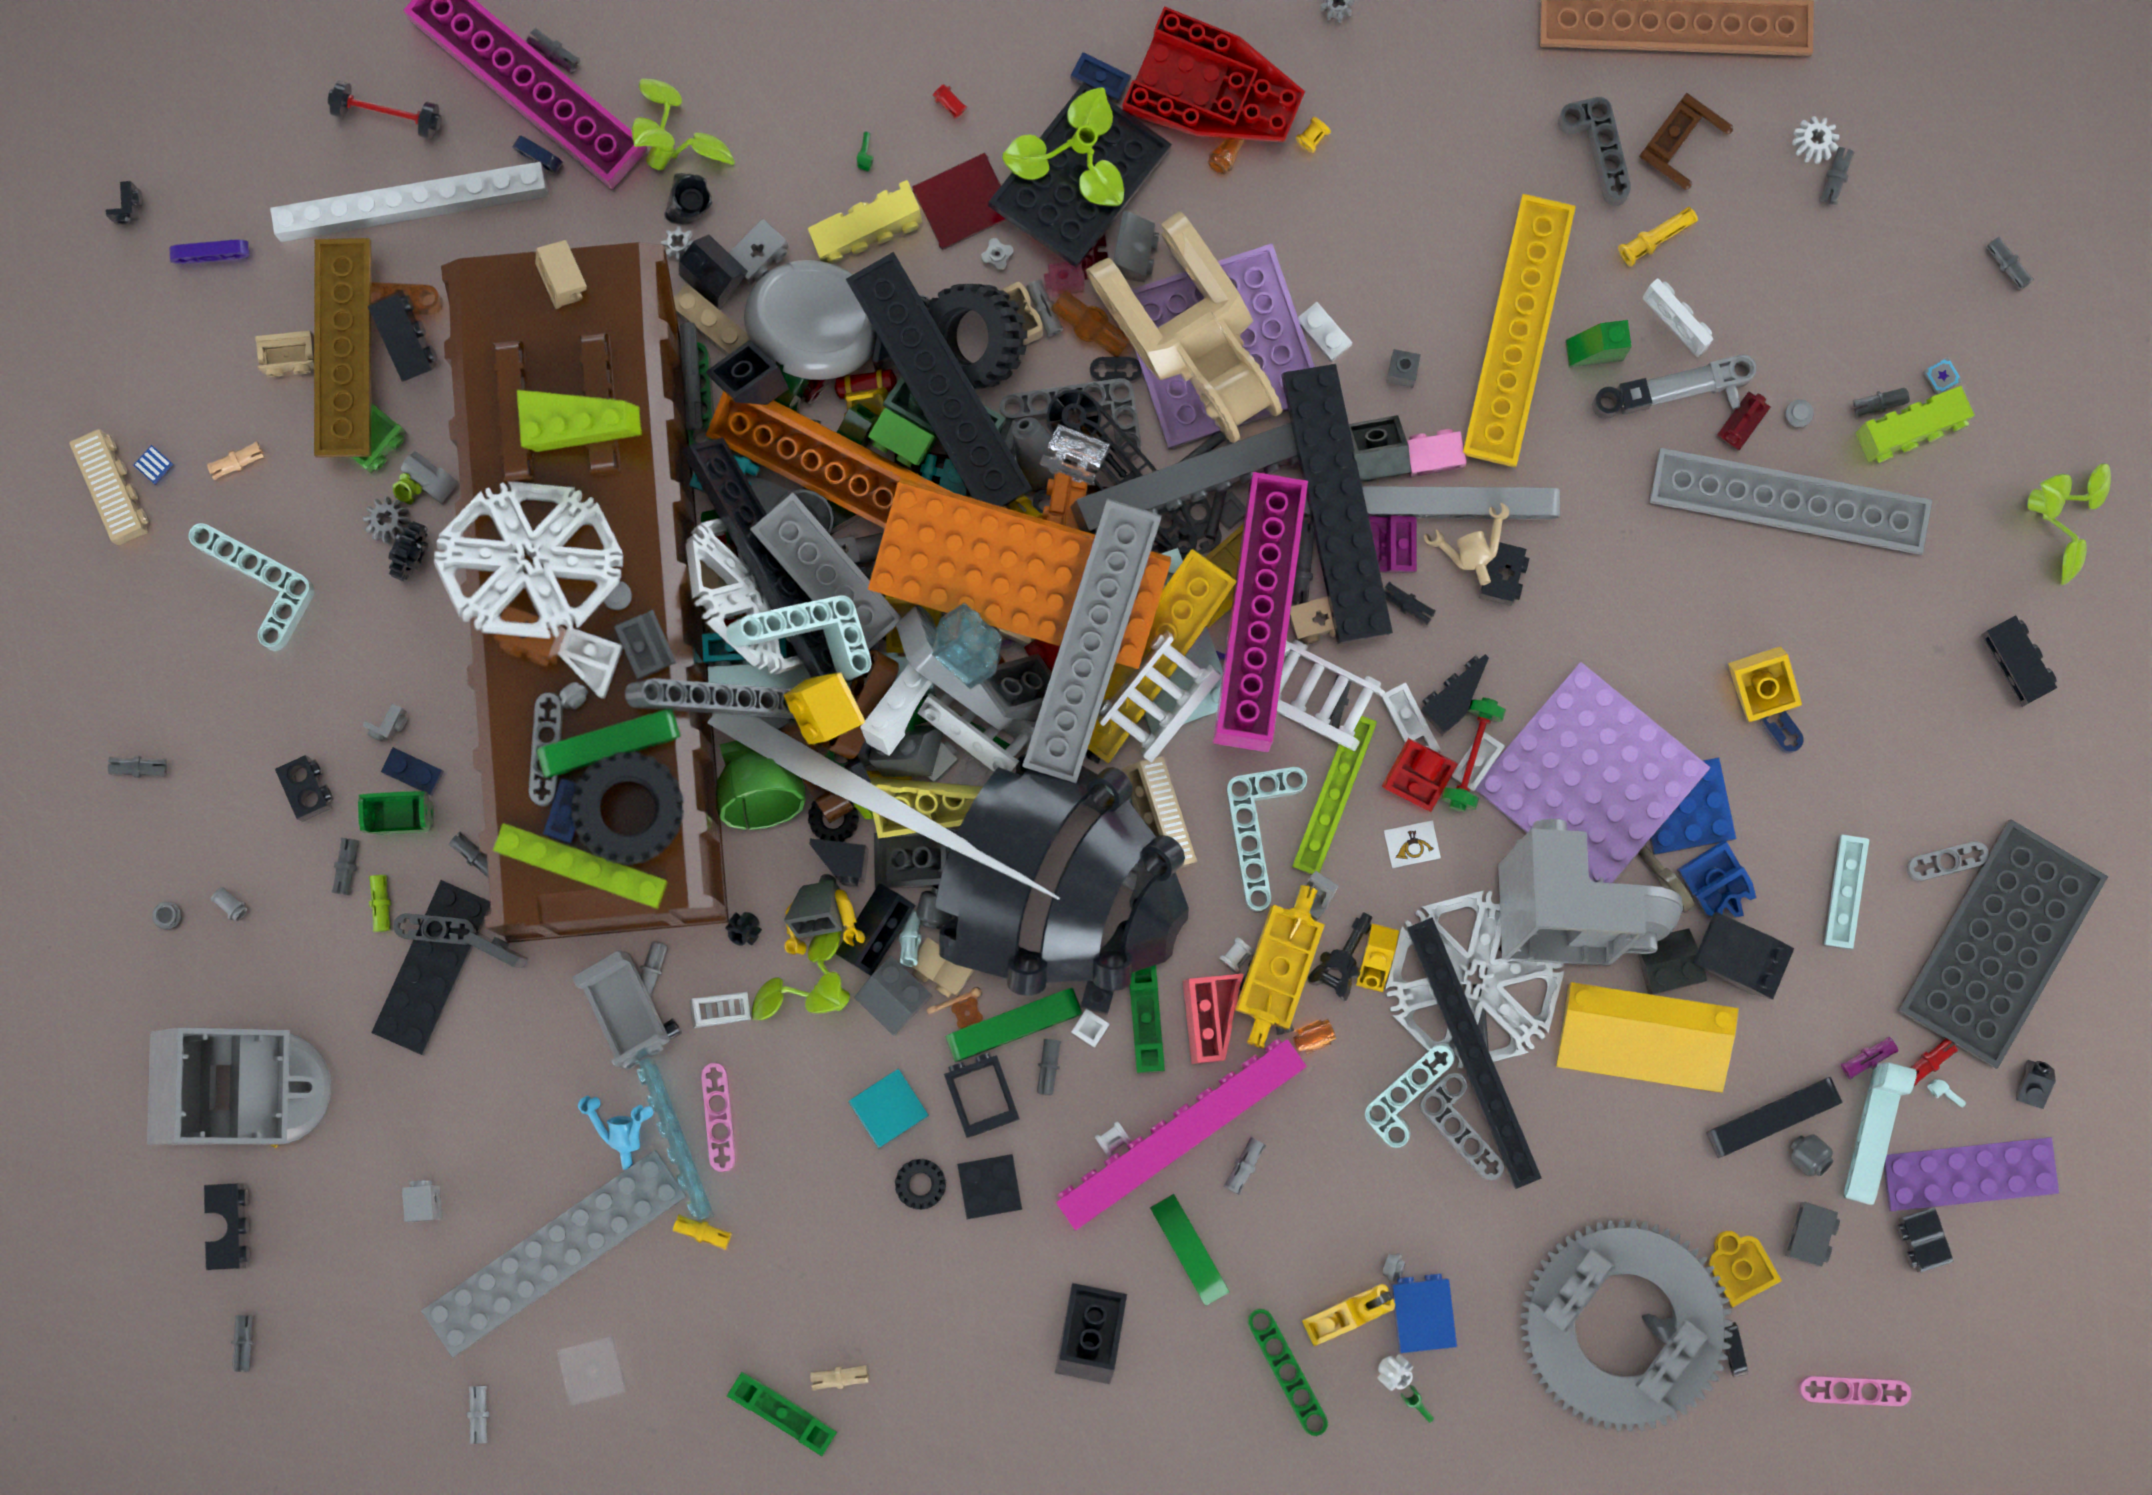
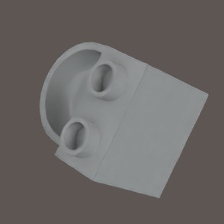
M1543 819L1534 822L1533 828L1522 839L1516 841V846L1498 864L1502 960L1610 966L1624 953L1651 954L1657 952V941L1665 938L1673 931L1683 911L1682 897L1678 893L1666 888L1604 883L1603 878L1593 882L1589 878L1587 832L1567 831V822L1564 820Z
M171 1028L150 1032L147 1145L287 1144L309 1134L320 1123L327 1111L331 1097V1079L325 1060L312 1044L299 1036L290 1034V1030ZM216 1065H230L229 1110H215L217 1095Z

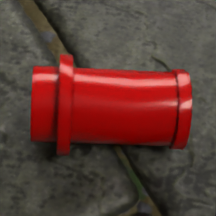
M943 84L933 93L935 102H939L954 119H957L967 109V106L955 96L950 86L947 87Z

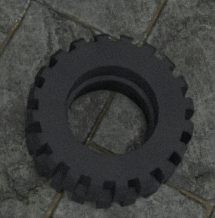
M956 284L952 285L951 288H945L938 292L939 298H932L928 302L927 306L930 308L928 311L973 388L984 389L986 387H994L999 385L1001 380L1010 378L1013 373L1011 369H1018L1021 364L1019 356L1025 355L1027 348L1023 346V340L1028 339L1027 330H1023L1022 326L1026 321L1023 314H1018L1017 310L1020 307L1016 301H1008L1010 295L992 285ZM971 310L976 311L983 318L988 329L987 348L982 357L974 363L964 357L957 343L959 323L964 315Z
M618 752L612 756H605L599 759L597 763L585 771L573 795L571 806L573 825L582 843L593 854L611 863L632 865L633 863L646 862L658 856L671 844L680 829L683 819L684 799L676 777H673L669 772L670 770L664 764L658 763L655 758L640 755L638 752ZM624 781L636 782L644 786L651 793L655 803V815L651 824L641 833L631 836L620 835L610 830L603 822L600 814V802L604 793L612 785Z

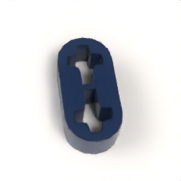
M519 135L512 146L516 152L532 162H541L544 169L553 174L557 173L563 163L556 155Z
M1786 711L1780 712V717L1777 719L1782 728H1779L1775 722L1769 723L1767 719L1770 716L1760 719L1762 726L1781 751L1793 753L1802 747L1804 742L1802 732ZM1782 730H1785L1789 736L1793 734L1796 736L1797 739L1794 741L1795 747L1791 744L1788 746L1784 744L1786 736Z

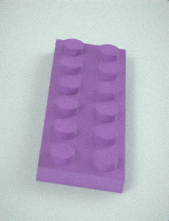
M2052 1137L1886 1155L1884 1163L1889 1211L2059 1194Z

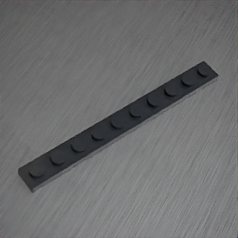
M1433 917L1407 927V933L1514 1188L1517 1189L1542 1179Z

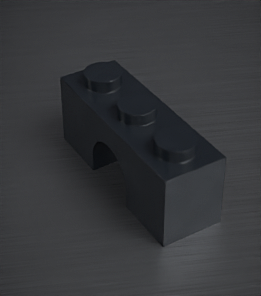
M244 1184L204 1185V1213L220 1214L227 1222V1231L223 1238L218 1241L205 1242L206 1270L246 1268V1262H249L250 1250L249 1246L245 1245V1234L249 1232L248 1217H244V1206L248 1205V1191L244 1189Z

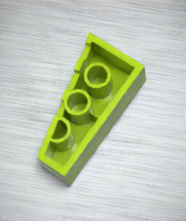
M1962 386L1932 396L1926 400L1927 403L1916 402L1902 409L1898 415L1896 411H1893L1876 421L1872 419L1865 422L1855 434L1868 463L1876 459L1878 463H1882L1894 457L1893 452L1900 449L1903 450V453L1911 451L1919 446L1917 442L1924 439L1932 442L1943 437V432L1952 428L1956 432L1969 426L1968 421L1975 414Z
M517 390L521 447L540 452L641 435L639 406L626 401Z

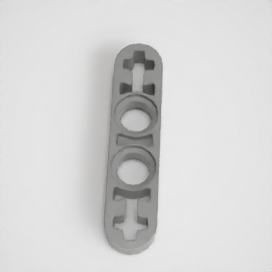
M552 693L542 694L535 704L529 795L532 801L540 806H548L554 802L558 786V775L553 776L552 781L546 780L545 784L546 789L551 791L550 795H546L544 800H541L540 796L535 794L536 790H541L542 780H536V775L544 777L543 772L537 767L539 759L536 749L561 741L563 706L561 700ZM548 699H552V703L557 705L556 709H552L550 714L552 720L556 719V724L551 722L540 723V718L546 719L547 712L542 708V704H547ZM550 727L555 731V738L552 742L543 743L539 739L540 731L543 728Z

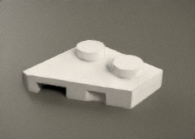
M567 628L558 655L600 698L605 699L623 646L576 629L569 632Z

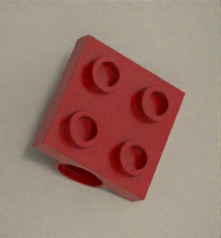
M1408 738L1384 780L1382 787L1432 812L1458 763Z

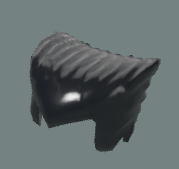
M686 173L674 175L667 208L664 213L665 219L671 223L690 224L699 219L710 208L712 197L707 188L705 178Z

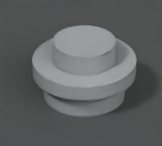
M1794 400L1786 409V418L1795 427L1808 425L1814 416L1813 407L1805 400Z
M619 581V584L603 601L609 608L621 610L630 603L632 597L631 590L624 582Z
M576 682L566 686L559 695L562 700V706L565 709H576L583 705L586 701L587 689Z
M162 902L154 908L152 918L156 926L169 930L179 924L181 911L174 903Z
M1389 1254L1387 1257L1383 1276L1389 1277V1281L1394 1282L1396 1277H1402L1405 1262L1402 1261L1401 1254Z

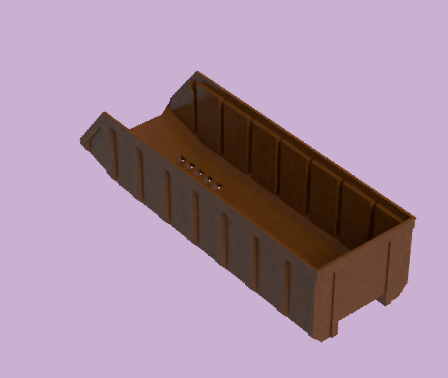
M633 242L570 248L586 283V290L580 292L583 297L581 300L561 306L558 309L555 308L535 264L536 251L459 258L441 266L442 281L445 284L450 311V337L444 342V357L452 370L455 416L449 421L450 440L457 447L461 498L455 502V516L457 517L481 491L487 500V488H490L492 494L498 495L501 493L500 484L504 483L507 486L508 492H510L508 482L575 488V492L578 490L582 492L580 503H585L590 497L593 498L594 506L597 502L623 553V566H613L612 568L620 569L621 578L619 581L624 582L630 588L632 597L628 606L621 610H613L602 601L578 628L572 620L573 629L622 645L614 626L653 610L676 661V664L638 680L623 648L605 699H603L561 657H559L557 665L548 663V666L545 667L532 662L531 659L527 658L526 654L522 653L521 657L510 655L499 648L500 643L494 639L495 633L482 632V628L479 630L475 628V620L478 617L473 616L470 618L473 663L467 667L468 686L475 691L479 746L473 750L474 769L481 773L485 829L479 833L480 852L487 855L491 913L485 917L486 929L505 937L507 943L729 923L721 819L716 809L718 777L714 728L708 724V721L713 716L712 713L673 710L681 737L636 751L640 755L655 758L661 765L664 764L670 770L671 775L676 777L684 799V814L680 829L671 844L662 853L643 863H633L632 865L618 863L667 881L658 909L493 851L504 823L595 855L582 843L576 831L571 843L543 835L553 803L548 806H540L532 801L529 795L535 704L539 696L544 693H552L560 699L561 691L569 684L575 682L587 689L586 701L583 705L576 709H565L563 707L561 741L663 711L632 707L626 700L625 692L628 685L633 682L648 679H665L709 683V666L703 662L702 634H705L704 619L702 617L703 606L695 605V602L701 597L692 598L685 545L687 539L692 536L691 531L697 526L694 488L689 486L693 477V469L689 466L682 450L689 446V436L686 424L681 340L664 245ZM606 342H607V352H608V354H606V351H605V343H606ZM519 350L522 351V362L520 361ZM607 370H609L610 382H608ZM521 378H524V390L522 389ZM517 390L626 401L639 406L641 435L540 452L521 447ZM614 453L616 455V467L614 464ZM527 461H530L531 476L529 475ZM528 499L523 500L519 504L532 531L558 506L555 502ZM480 515L463 532L464 538L503 541L493 519L489 515ZM589 524L582 525L562 546L604 550V546L595 528ZM524 550V560H527L529 563H531L534 569L533 558H530V556L527 555L526 551ZM466 569L467 580L461 584L463 596L471 598L496 571ZM555 577L571 608H579L598 587L597 583L592 580ZM526 587L507 605L540 617ZM503 611L499 614L500 619L502 617ZM561 625L565 630H567V626ZM548 699L547 704H542V708L547 712L546 719L540 718V723L551 722L556 724V719L552 720L550 718L551 710L557 707V705L552 703V699ZM550 727L543 728L540 731L539 739L543 743H550L555 738V731ZM538 760L537 767L540 771H542L540 762ZM590 766L558 775L557 790L561 779L578 784ZM536 775V780H542L541 790H536L535 794L539 795L541 800H544L545 796L551 793L545 787L546 780L552 781V777L544 778ZM624 781L612 785L604 793L600 802V814L603 822L610 830L620 835L631 836L641 833L651 824L655 815V803L651 793L644 786L636 782Z

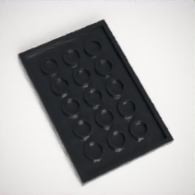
M1084 82L1040 136V139L1046 145V154L1072 139L1078 130L1069 124L1067 112L1069 106L1077 97L1093 90ZM1108 100L1113 115L1112 125L1106 133L1098 136L1096 143L1093 145L1092 164L1095 166L1099 161L1106 160L1118 169L1124 186V198L1121 205H1098L1088 201L1083 196L1079 188V179L1083 172L1089 170L1087 167V153H1078L1072 146L1047 159L1049 171L1039 179H1025L1012 172L988 202V207L1075 268H1078L1172 146L1169 141L1110 100Z

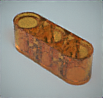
M371 282V294L373 292H380V298L403 289L404 293L412 299L414 314L434 315L442 309L443 299L436 288L431 285ZM435 295V300L432 304L423 305L425 296Z

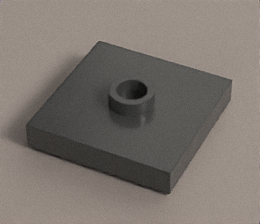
M469 932L466 938V943L512 967H525L529 960L509 949L508 946L510 944L500 938L494 937L492 940L476 932Z

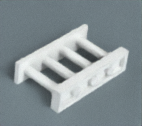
M1166 631L1163 636L1159 634L1155 637L1150 645L1152 649L1140 663L1139 669L1133 671L1111 700L1106 699L1101 704L1097 717L1102 726L1111 719L1139 740L1142 746L1140 749L1142 756L1151 763L1222 677L1219 670L1211 664L1206 669L1204 667L1200 669L1173 648L1170 644L1174 638L1169 631ZM1162 654L1194 677L1193 681L1195 683L1189 690H1182L1152 667ZM1144 676H1147L1176 699L1177 705L1171 712H1165L1135 689ZM1127 697L1159 721L1158 724L1160 726L1154 733L1145 732L1117 710Z
M1293 639L1292 643L1286 641L1289 644L1290 652L1283 664L1277 712L1355 751L1360 741L1354 737L1356 733L1354 729L1372 694L1375 693L1383 697L1386 693L1380 688L1381 682L1369 676H1366L1364 680L1306 651L1308 646L1298 640ZM1302 656L1314 662V665L1296 700H1292L1288 704L1281 700V692L1299 657ZM1324 668L1339 676L1320 713H1316L1313 717L1305 713L1307 709L1305 704ZM1348 681H1351L1363 687L1344 726L1341 725L1337 729L1329 725L1331 722L1329 718Z
M931 693L927 696L918 711L920 716L992 771L1000 767L1013 772L1019 762L1015 755L1024 746L1028 748L1036 722L1013 719L1007 724L1003 730L1015 738V740L1004 750L992 741L1001 730L990 725L984 733L970 724L977 714L968 709L962 716L958 715L948 707L955 699L948 693H945L940 699H937Z

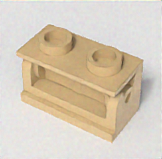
M310 330L255 336L258 363L261 364L258 366V369L268 377L283 376V372L294 371L295 374L310 373V369H314V334Z

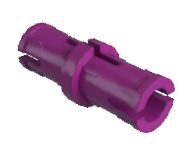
M1887 1037L1871 1048H1863L1859 1055L1842 1063L1841 1068L1846 1077L1852 1079L1868 1068H1876L1879 1062L1897 1053V1045L1891 1037Z

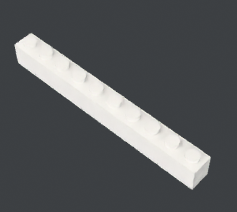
M541 162L277 206L270 209L274 234L281 242L549 197L545 169Z

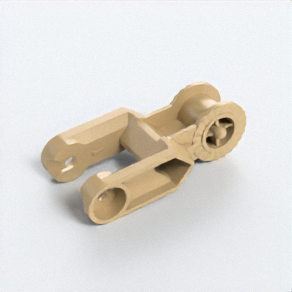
M1178 211L1161 224L1164 230L1161 235L1173 256L1184 267L1205 299L1157 328L1130 289L1118 267L1109 257L1089 267L1086 273L1101 301L1146 367L1159 380L1179 374L1185 381L1190 380L1200 397V401L1204 403L1207 415L1215 421V425L1220 428L1221 433L1230 442L1235 443L1240 440L1238 425L1265 408L1273 416H1278L1282 413V404L1279 402V397L1271 386L1268 376L1260 369V365L1255 362L1254 357L1250 355L1249 351L1242 348L1244 343L1240 335L1253 322V319L1240 293L1188 218Z

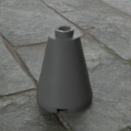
M1023 418L1014 425L1012 432L1016 462L1032 487V491L1038 492V488H1047L1048 480L1054 479L1055 472L1070 474L1071 459L1069 455L1035 418Z

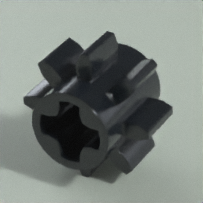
M735 912L725 927L728 930L729 939L739 946H743L746 942L752 946L762 931L759 927L758 918L749 912H744L741 916Z

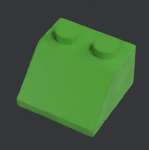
M884 408L868 436L874 440L872 446L884 453H887L890 449L898 454L896 460L908 467H911L912 463L920 466L926 455L930 453L938 442L936 436L887 408Z

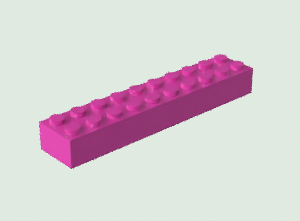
M412 0L403 9L407 18L611 190L617 186L647 152L646 146H634L632 131L476 0Z
M1257 472L1252 474L1248 490L1236 575L1237 584L1234 589L1213 744L1269 752L1272 745L1308 481Z
M1278 1038L1264 1048L1267 1052L1264 1056L1258 1058L1255 1054L1241 1065L1244 1070L1236 1075L1234 1071H1231L1218 1081L1221 1086L1216 1090L1212 1091L1209 1087L1197 1095L1195 1098L1198 1102L1192 1107H1189L1186 1103L1173 1112L1175 1119L1168 1124L1162 1120L1150 1129L1151 1136L1145 1140L1140 1136L1128 1144L1129 1151L1120 1156L1117 1152L1104 1161L1107 1167L1097 1173L1093 1169L1081 1178L1083 1184L1074 1189L1070 1185L1058 1194L1060 1200L1056 1204L1075 1231L1306 1068V1064L1289 1040L1286 1039L1281 1042Z

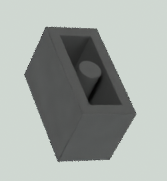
M1801 1202L1785 1256L1820 1267L1823 1266L1824 1262L1827 1263L1832 1252V1246H1829L1831 1236L1836 1235L1840 1224V1219H1837L1838 1212L1807 1202Z

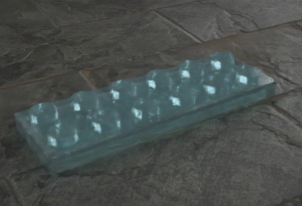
M647 1058L639 1061L640 1069H637V1074L641 1084L648 1086L650 1095L646 1097L649 1106L659 1115L660 1121L656 1123L662 1138H667L670 1144V1148L666 1149L672 1165L678 1166L681 1173L676 1176L681 1190L687 1191L690 1197V1201L686 1202L692 1218L697 1217L698 1221L715 1217L656 1060Z

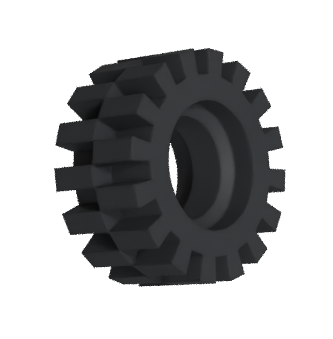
M849 800L853 810L844 815V821L841 826L829 828L823 823V812L816 801H813L808 811V824L812 832L821 840L844 842L845 839L853 835V832L858 827L859 816L857 808Z
M926 1159L911 1160L905 1163L897 1173L895 1179L896 1194L901 1202L910 1208L918 1210L931 1208L941 1200L945 1193L946 1180L944 1173L932 1161ZM917 1173H924L931 1180V1189L925 1195H916L910 1189V1179Z

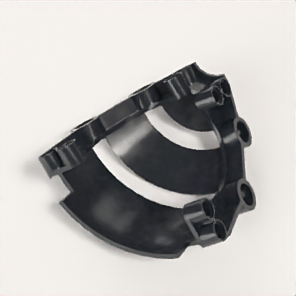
M1026 751L1017 759L1019 762L1016 765V773L1000 767L994 771L969 808L957 832L959 837L966 840L980 852L1034 882L1055 837L1076 808L1082 804L1093 808L1101 815L1082 836L1060 876L1054 891V895L1060 899L1052 897L1043 929L1040 952L1029 951L1019 947L1021 926L1032 887L954 849H950L940 880L935 908L955 915V917L939 931V955L955 965L1007 978L1008 988L1012 992L1024 996L1039 994L1046 988V983L1092 980L1101 989L1109 991L1122 990L1130 985L1132 972L1163 963L1172 956L1177 935L1188 920L1189 907L1176 875V871L1181 868L1185 861L1184 850L1174 838L1167 835L1156 837L1128 801L1133 792L1132 783L1129 777L1120 769L1108 767L1099 774H1096L1082 766L1077 782L1073 783L1022 767ZM1105 785L1110 788L1114 795L1106 789ZM1158 854L1164 858L1165 862L1159 858ZM1138 863L1139 870L1136 885L1129 901L1132 909L1129 918L1119 923L1114 935L1105 946L1100 948L1104 927L1114 899L1127 875Z

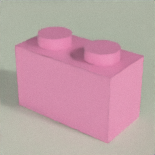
M1444 429L1436 432L1437 435L1426 437L1425 433L1410 436V440H1407L1411 465L1410 478L1464 469L1466 458L1465 453H1463L1464 447L1461 431L1453 432V429Z

